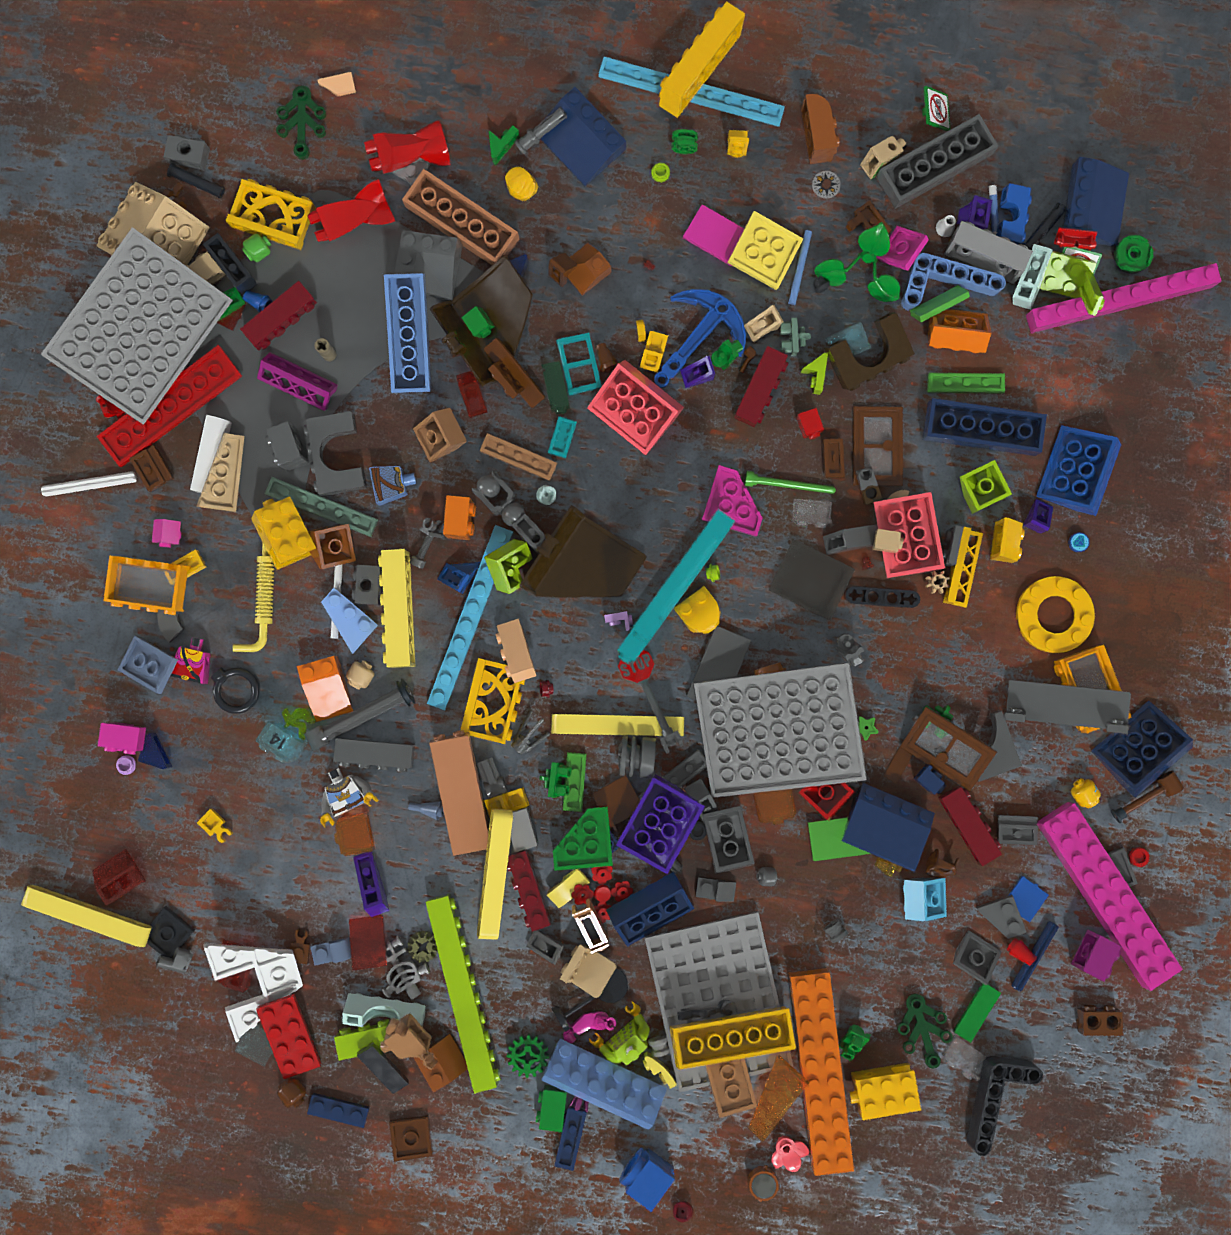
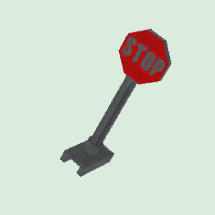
M643 650L634 663L629 662V664H626L620 660L618 668L623 679L641 684L662 729L661 734L663 737L660 740L667 754L669 753L668 746H674L677 742L680 747L684 745L678 730L673 732L672 727H669L649 685L648 679L652 674L655 664L650 653Z

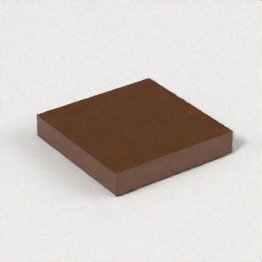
M626 775L592 793L599 807L608 806L610 827L631 817L640 802Z
M428 1115L389 1121L394 1162L433 1156Z

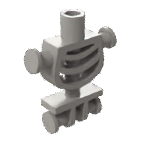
M397 935L395 940L387 941V947L381 945L377 951H371V955L376 962L379 961L380 957L384 956L385 959L377 964L379 968L389 961L393 965L386 976L389 986L386 989H382L384 995L390 998L394 991L399 994L406 990L412 1000L421 994L415 983L420 981L422 974H430V970L426 962L423 966L418 967L413 960H398L397 957L408 949L405 946L399 951L396 950L398 946L404 945L401 937ZM388 950H391V952H392V955H391V956H390L389 953L387 952ZM402 965H409L411 967L404 969ZM396 970L398 974L392 979V972ZM400 977L401 981L397 985L395 982Z

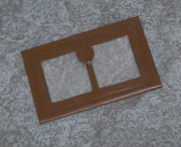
M853 407V486H859L856 470L869 466L873 469L878 486H903V407Z
M925 707L900 746L969 791L972 790L997 753L996 750L928 707Z

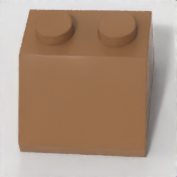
M450 408L434 411L413 428L429 462H433L457 450L467 442Z

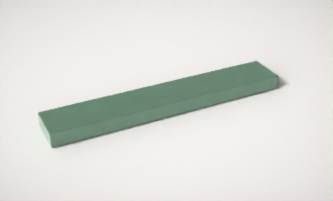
M271 477L265 491V495L277 500L290 496L295 507L339 525L349 524L350 529L372 537L378 523V519L275 477Z

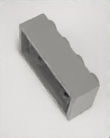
M961 221L952 234L944 255L967 265L1000 274L1005 278V281L1014 284L1024 273L1033 251L1029 250L1025 245H1017L1010 242V239L1006 237L996 236L990 230L977 228L971 222ZM963 248L967 249L968 253H964ZM999 264H1003L1004 268H1000Z

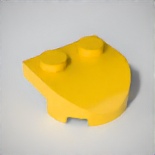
M705 586L673 608L686 627L693 633H709L719 624L720 608Z

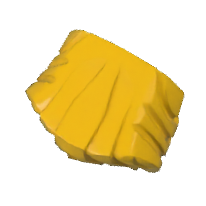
M514 167L505 176L506 185L512 197L526 201L537 193V181L524 168Z

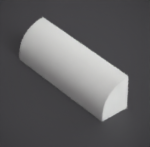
M206 415L190 490L197 493L202 492L223 433H230L232 422Z

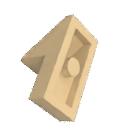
M772 305L746 323L744 327L754 342L770 331L778 330L784 321L775 305Z

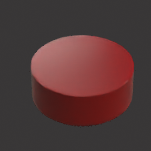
M1134 847L1128 853L1129 862L1134 866L1143 867L1149 862V853L1144 848Z

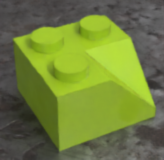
M995 460L960 476L963 496L972 514L1012 495Z

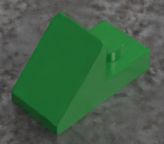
M513 125L509 130L506 129L502 133L501 139L489 131L491 157L495 165L514 145V140L520 138L519 130Z

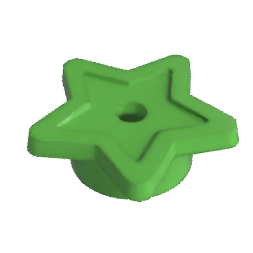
M861 716L858 717L859 730L865 741H867L870 734H877L879 732L874 727V717L867 720Z

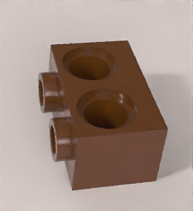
M1084 1005V1008H1077L1078 1032L1082 1035L1123 1036V1012L1117 1009L1116 1006L1103 1005V1008H1096L1095 1005ZM1093 1016V1022L1087 1024L1088 1017ZM1113 1016V1021L1107 1024V1018Z

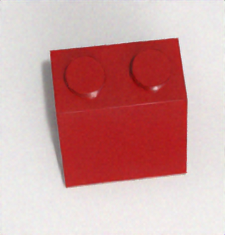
M846 783L803 787L799 794L829 821L855 792Z

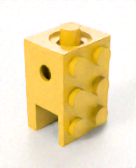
M290 496L277 502L269 499L262 503L263 508L254 511L251 520L277 570L311 556L309 551L316 549Z
M909 1063L851 1072L854 1091L849 1092L851 1104L856 1103L857 1111L862 1120L921 1110L915 1072L910 1070Z

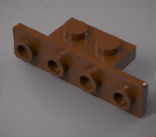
M495 338L484 348V351L494 362L488 369L492 377L503 386L507 395L513 399L520 394L531 408L535 407L545 398L544 393L499 338Z

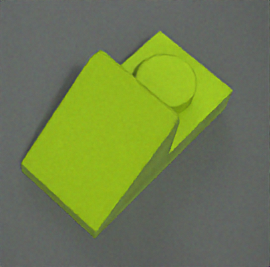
M823 353L801 371L804 374L815 375L812 376L810 388H813V394L820 395L823 391L828 353Z

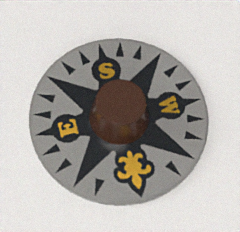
M831 171L819 172L812 182L813 191L821 198H832L839 192L840 180Z

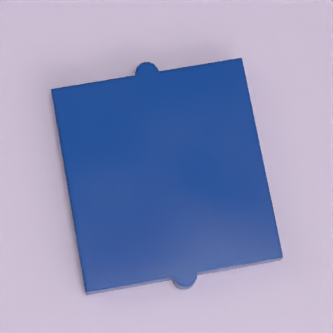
M1021 876L1009 893V895L1014 897L1020 916L1029 923L1049 896L1038 887V884H1033L1023 876Z

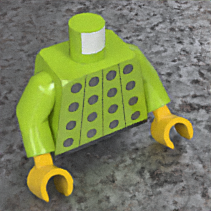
M632 1002V1010L628 1006H625V1010L635 1018L631 1019L607 1040L606 1044H603L604 1040L598 1033H595L598 1037L595 1042L589 1038V1042L595 1048H600L599 1051L612 1063H621L623 1061L625 1065H628L635 1061L648 1047L647 1038L650 1029L643 1015L639 1014L640 1006Z

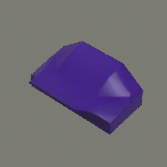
M974 195L968 205L959 209L957 224H960L961 221L971 222L977 228L987 229L993 200Z

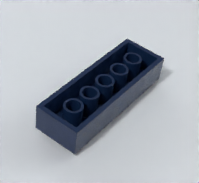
M932 398L927 403L923 440L1037 456L1042 453L1047 414Z

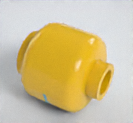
M1090 779L1076 780L1071 789V795L1080 807L1092 808L1100 801L1101 793Z

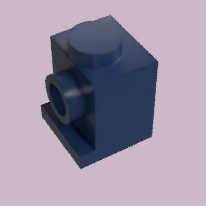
M925 764L913 779L930 794L941 793L946 787L945 783L941 780L942 776L934 769L930 771L933 767Z

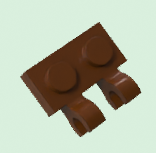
M870 200L854 211L855 218L847 222L845 226L850 233L860 224L866 230L883 222L888 234L892 231Z

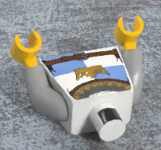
M339 768L328 773L333 784L325 787L322 797V817L320 822L324 828H326L325 824L327 821L333 826L335 822L331 816L333 818L363 803L371 807V799L378 802V798L373 795L368 782L353 775L343 778Z

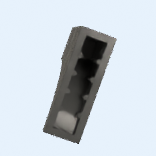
M1002 711L990 713L992 734L988 746L996 750L997 753L977 782L1022 766ZM980 754L974 760L968 762V774L970 773V771L977 763L982 754Z

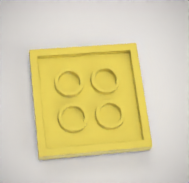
M754 211L727 263L777 290L803 238Z

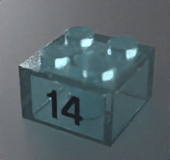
M268 721L255 740L260 744L258 746L260 749L267 753L271 751L276 755L275 758L282 763L297 761L308 744L306 739L278 721Z

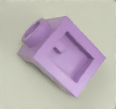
M627 611L604 615L605 623H609L610 626L620 625L622 620L625 621L626 631H630V627L633 626L632 615H628Z

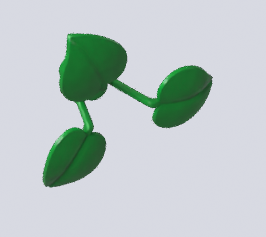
M883 222L866 229L860 234L858 243L863 251L858 254L847 268H844L841 260L828 259L818 264L814 270L816 276H822L826 282H830V286H839L846 281L847 276L845 272H848L862 258L865 263H873L874 281L868 284L869 293L875 299L883 302H892L900 298V284L895 277L887 274L881 275L879 278L877 277L876 257L884 256L890 248L889 234Z

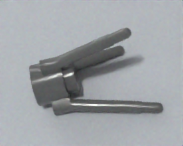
M532 710L529 711L517 734L512 738L514 742L511 746L521 755L525 751L529 753L533 747L550 736V733L547 732L533 743L529 740L544 722L543 718L536 723L526 736L521 735L533 713Z

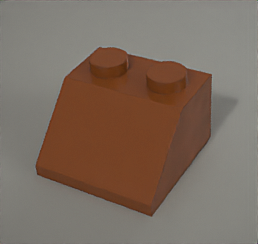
M451 1033L430 1044L428 1052L433 1053L434 1059L438 1061L433 1069H428L423 1064V1060L419 1057H414L433 1093L451 1083L468 1069L465 1057Z

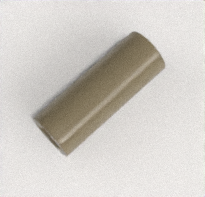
M320 338L315 342V349L324 360L330 362L336 358V351L326 339Z

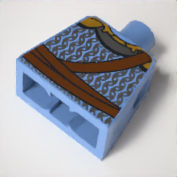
M400 466L369 468L375 500L379 506L407 496L406 486L417 484L415 473L404 475L403 469Z

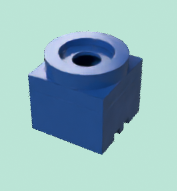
M640 1148L624 1168L619 1182L625 1186V1192L652 1212L675 1180L674 1167L650 1148L646 1151Z

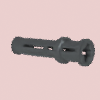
M559 107L534 129H528L524 136L514 140L519 150L525 155L530 147L534 144H539L540 138L568 117L565 111Z

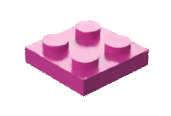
M897 226L889 237V251L884 256H877L876 258L880 262L908 271L929 239L927 235Z

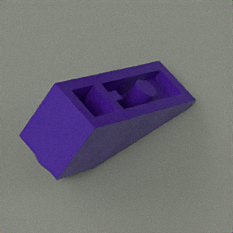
M369 851L353 857L364 910L371 917L388 912L387 897L373 852Z

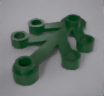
M298 86L293 91V99L285 106H279L276 113L280 119L284 120L288 118L289 112L297 105L298 112L284 125H278L276 132L279 137L285 138L288 136L289 131L298 124L297 144L294 146L293 151L298 159L305 160L310 155V150L305 144L306 124L314 131L318 138H323L326 135L324 126L317 124L306 113V105L314 111L316 118L319 120L326 117V111L311 99L312 94L308 87ZM300 93H305L304 96L299 97ZM281 111H286L284 115H280ZM318 111H323L322 115H317ZM281 129H285L284 133H279ZM323 129V132L318 134L317 130ZM299 148H304L302 152H298Z
M911 994L906 999L908 1010L902 1021L898 1023L897 1031L901 1035H907L910 1031L908 1025L914 1015L917 1023L908 1040L903 1043L902 1048L907 1054L914 1053L915 1043L921 1034L926 1050L924 1062L929 1068L935 1069L939 1067L941 1058L934 1052L929 1032L939 1036L945 1043L951 1042L953 1035L950 1031L942 1030L926 1021L923 1012L934 1017L935 1021L939 1024H944L947 1021V1016L944 1012L927 1006L925 999L920 994ZM915 1001H919L918 1007H913ZM943 1014V1019L939 1021L937 1019L938 1015ZM905 1025L906 1030L900 1031V1027ZM945 1033L949 1034L948 1039H943ZM908 1044L912 1045L911 1050H906ZM936 1058V1063L931 1064L930 1060Z

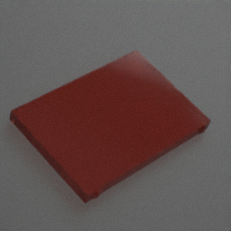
M383 915L349 919L353 971L387 966Z

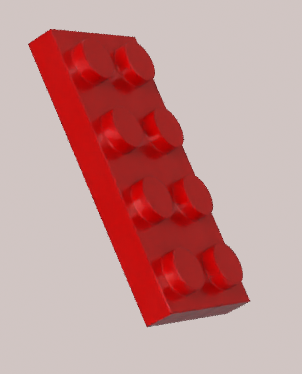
M295 994L257 1006L256 1011L283 1079L321 1066L319 1055Z

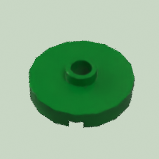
M1130 235L1123 238L1117 244L1114 251V259L1117 266L1127 273H1139L1145 270L1153 260L1152 245L1150 246L1149 241L1140 235ZM1130 253H1134L1135 258L1131 257Z

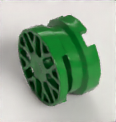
M681 129L672 133V140L674 142H672L671 150L673 152L692 154L697 151V132Z

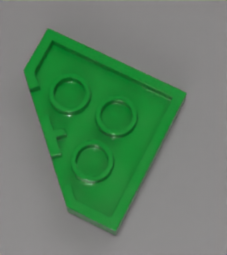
M608 806L588 808L553 850L554 871L613 866Z

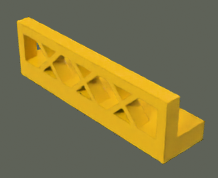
M968 527L963 528L956 565L951 566L950 579L947 583L950 587L946 588L943 603L967 607L983 533L971 531V528ZM970 535L977 537L976 544L971 548L968 546ZM969 552L972 562L965 566V555ZM965 571L968 581L961 585V573ZM959 589L964 594L963 603L955 601Z

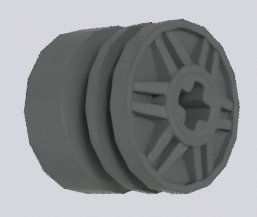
M623 735L618 752L620 776H625V767L630 768V777L633 776L634 769L639 768L640 777L653 778L656 738L643 737L641 745H637L636 737L632 736V745L627 744L628 736Z

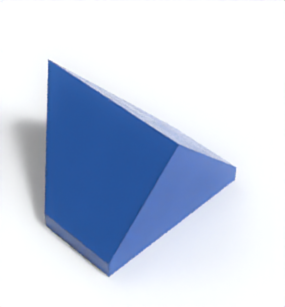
M481 562L450 565L446 563L437 580L463 594Z

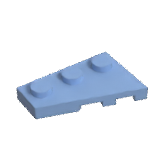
M335 588L321 601L352 654L378 626Z

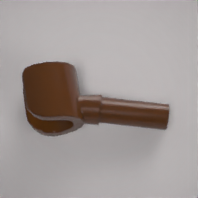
M751 346L743 353L747 359L739 370L741 373L745 371L747 365L756 356V351Z

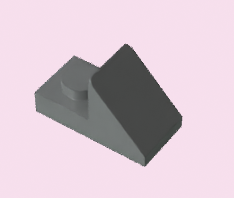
M698 877L695 896L714 899L716 902H734L736 882Z
M540 930L533 931L526 947L555 965L564 946L561 940L552 939Z

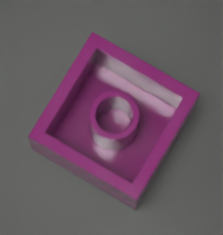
M1087 929L1071 964L1105 982L1106 978H1109L1112 973L1111 967L1114 961L1121 954V946Z

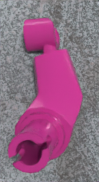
M605 1012L584 1013L571 1024L572 1029H569L567 1032L564 1031V1040L572 1044L576 1040L575 1033L581 1035L588 1029L613 1030L614 1028L611 1025L616 1026V1020L609 1017Z

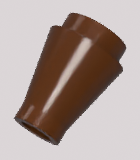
M606 343L598 344L595 349L597 351L599 368L604 373L613 371L617 366V360L606 346Z

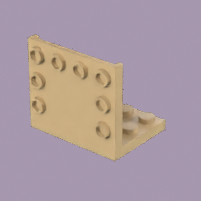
M135 182L129 188L125 200L119 204L115 216L108 222L106 231L100 235L96 246L113 255L133 227L186 266L210 227L165 195Z

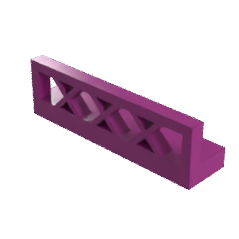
M271 352L261 360L257 379L323 411L327 410L330 397L336 392L338 386ZM265 369L272 373L273 378L264 375ZM280 378L287 379L290 386L284 385ZM298 386L304 387L308 394L301 393ZM316 394L324 397L323 403L316 399Z

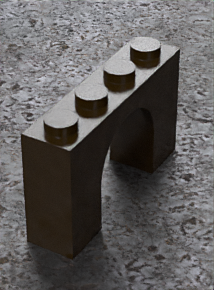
M890 312L874 321L883 342V351L880 358L870 366H862L855 360L846 339H839L824 347L842 389L853 391L860 387V383L874 380L880 372L886 373L894 368L893 365L897 363L903 364L910 360V356L915 354L896 312Z

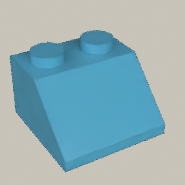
M912 878L904 880L905 919L929 921L947 917L945 878Z

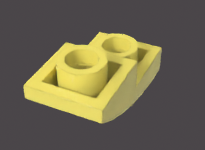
M574 869L565 875L560 883L548 890L547 896L560 908L572 899L571 893L574 891L575 885H588L590 880L580 869Z
M645 1052L643 1064L647 1071L651 1070L653 1075L661 1072L659 1074L661 1081L664 1085L668 1084L670 1089L677 1086L676 1079L668 1067L657 1057H652L651 1053Z

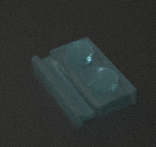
M861 322L825 338L828 345L839 339H846L853 356L871 348Z

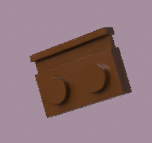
M155 445L130 458L132 465L148 492H152L166 484L167 481L174 479Z

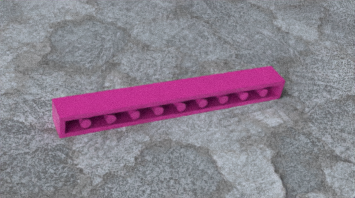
M1217 263L1103 291L1104 305L1101 310H1098L1096 316L1087 312L1082 297L1032 309L1026 315L1030 333L1210 289L1221 282Z

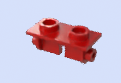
M1059 227L1054 245L1073 248L1075 246L1091 251V249L1096 248L1095 239L1098 232Z

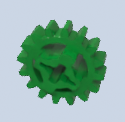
M528 1033L527 1038H524L521 1034L519 1041L514 1039V1045H509L508 1049L512 1052L507 1053V1057L511 1058L508 1061V1065H514L512 1072L518 1070L519 1077L522 1073H525L526 1078L529 1077L530 1073L536 1077L537 1071L542 1073V1066L547 1067L548 1062L544 1060L549 1059V1054L545 1053L548 1051V1046H542L544 1040L538 1041V1035L533 1039L530 1033ZM525 1044V1047H523L521 1050L518 1049V1051H516L519 1046ZM532 1044L538 1047L539 1050H536ZM526 1052H530V1059H527ZM517 1061H520L524 1065V1067H522ZM534 1062H539L536 1066L531 1068V1065Z

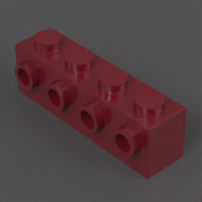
M297 281L240 328V330L254 347L260 351L267 348L275 337L283 335L287 327L296 324L304 313L312 311L317 302L301 282Z
M767 346L734 416L735 419L754 428L757 423L761 424L765 415L762 412L764 406L769 407L773 398L770 393L772 389L777 390L781 381L778 376L780 372H785L789 364L786 361L787 354Z
M956 786L939 796L938 799L977 864L984 866L1002 855L999 850L1002 847L996 838L993 839L990 835L991 829L985 821L982 822L979 817L981 812L976 805H972L970 802L971 796L967 789Z
M527 849L509 854L507 870L508 872L512 871L514 877L511 880L514 890L519 892L518 903L520 908L525 910L526 916H524V921L527 928L530 927L533 932L550 926L551 919Z

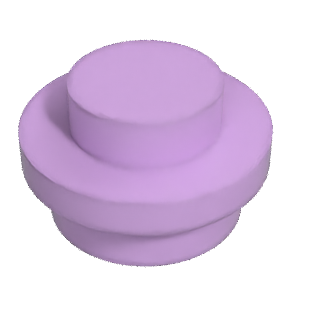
M129 755L122 756L117 760L116 768L123 775L131 774L136 769V761Z

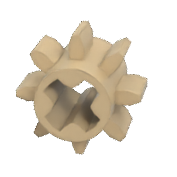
M932 571L933 577L928 576L925 578L928 580V584L925 587H930L932 594L936 590L942 594V588L950 587L946 584L950 578L943 576L944 571H941L938 575L936 571ZM940 579L941 583L935 585L934 581Z

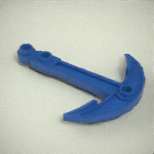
M700 289L682 291L670 297L671 302H685L694 306L698 303L707 308L709 312L680 349L674 352L662 366V371L655 375L654 383L660 388L666 387L669 384V379L677 375L686 364V360L721 322H724L731 330L730 335L733 340H739L743 346V350L738 353V357H742L746 343L743 319L736 307L727 298L715 292ZM724 306L726 310L721 312L719 307ZM672 363H675L677 365V368L672 369L670 365ZM659 378H664V379H665V383H663V384L659 383V382H658V379H659Z

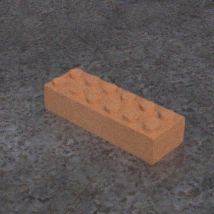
M425 169L422 170L402 199L407 209L447 236L458 238L463 247L490 265H494L503 256H508L519 241V235L516 230Z

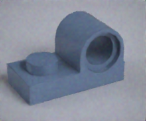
M350 937L311 946L314 966L328 962L337 963L354 956Z

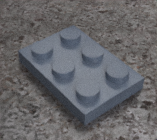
M134 636L118 671L153 692L162 694L178 659L146 640Z

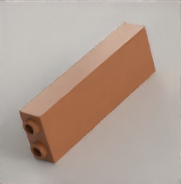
M464 730L453 732L451 736H445V734L435 735L429 744L453 856L486 850L489 824L470 733H464Z

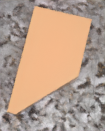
M351 72L317 79L320 86L330 90L336 96L356 92Z

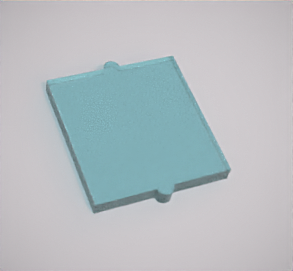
M256 1026L253 1029L250 1028L240 1037L241 1039L235 1052L265 1067L273 1052L264 1029Z

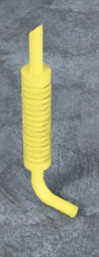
M263 543L262 556H257V563H259L257 564L259 567L257 570L259 571L256 573L258 574L256 576L258 578L256 579L258 582L256 583L258 585L256 587L258 589L256 597L258 598H256L257 602H255L257 604L255 606L257 608L255 610L257 612L255 614L257 616L255 617V624H260L259 639L255 644H233V652H257L261 650L267 642V624H272L273 618L271 616L273 614L271 613H273V610L271 609L273 607L271 605L273 603L271 601L273 599L271 597L273 595L271 594L274 592L272 591L274 590L272 587L274 586L272 584L274 582L272 580L274 578L272 576L274 575V572H272L274 571V568H272L274 565Z

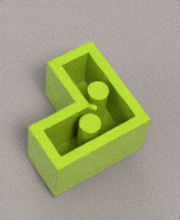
M516 539L509 541L484 557L496 589L508 594L520 588L519 585L522 582V577L518 568L533 559L527 542Z

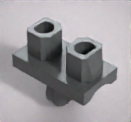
M841 634L837 639V646L834 648L839 655L855 667L863 662L860 653L864 652L862 646L854 641L851 635Z

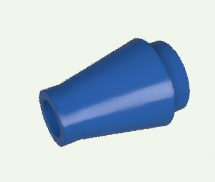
M249 290L243 295V300L259 312L273 302L268 295Z

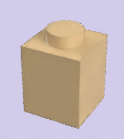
M877 529L872 550L897 553L898 549H902L903 538L900 537L901 532Z

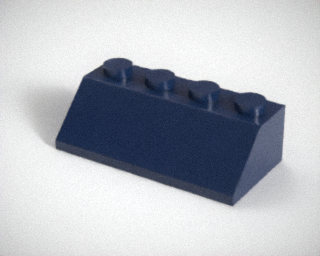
M672 872L621 902L614 904L606 909L614 928L628 947L692 911L694 907L677 876Z

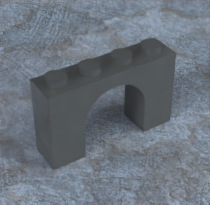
M349 411L306 419L304 432L306 436H309L310 443L307 444V449L313 459V462H310L312 473H315L316 481L313 482L315 492H318L323 497L367 489L364 470L361 467L334 471L329 469L323 460L324 447L331 439L357 433L354 414Z

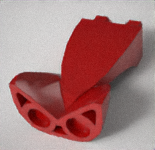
M439 120L424 126L414 134L381 132L373 134L374 139L364 142L367 154L378 153V157L369 159L371 170H382L383 174L406 167L419 158L438 166L451 165L448 147Z
M379 179L366 185L356 195L354 200L326 204L315 208V211L307 215L311 225L320 221L324 229L314 232L318 242L339 238L363 222L371 225H384L395 222Z

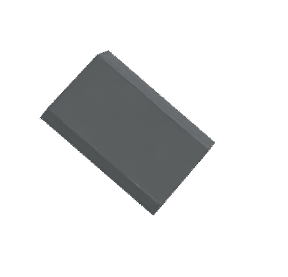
M967 931L956 948L953 964L984 985H988L1001 951L971 931Z

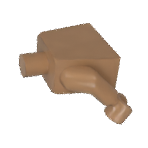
M409 1013L399 1020L396 1018L390 1020L385 1030L384 1041L380 1043L381 1050L384 1053L392 1051L399 1059L419 1057L428 1069H433L438 1061L434 1059L433 1053L428 1052L431 1036L412 1014Z

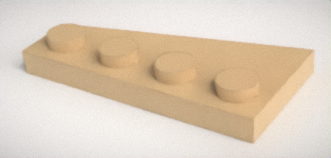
M223 433L196 507L236 512L244 436Z

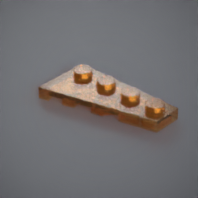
M780 1055L776 1057L748 1127L762 1142L767 1139L809 1084V1081Z

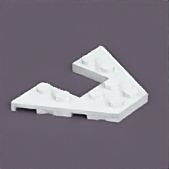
M204 944L215 980L254 967L263 994L225 1007L236 1042L240 1041L239 1038L250 1028L256 1027L260 1021L256 1011L257 1006L291 995L303 986L292 950Z

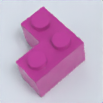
M117 722L101 723L98 746L104 747V751H123L125 754H136V751H143L146 727Z

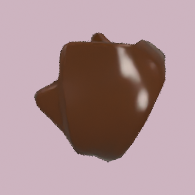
M935 849L927 860L926 873L933 877L955 875L959 858L955 860V863L950 864L939 859V850Z

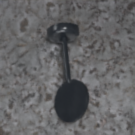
M615 969L600 997H598L600 1000L606 1003H615L626 995L628 981L621 970ZM589 996L566 1013H563L559 1006L551 1008L565 1032L571 1028L567 1017L594 1000L595 997Z

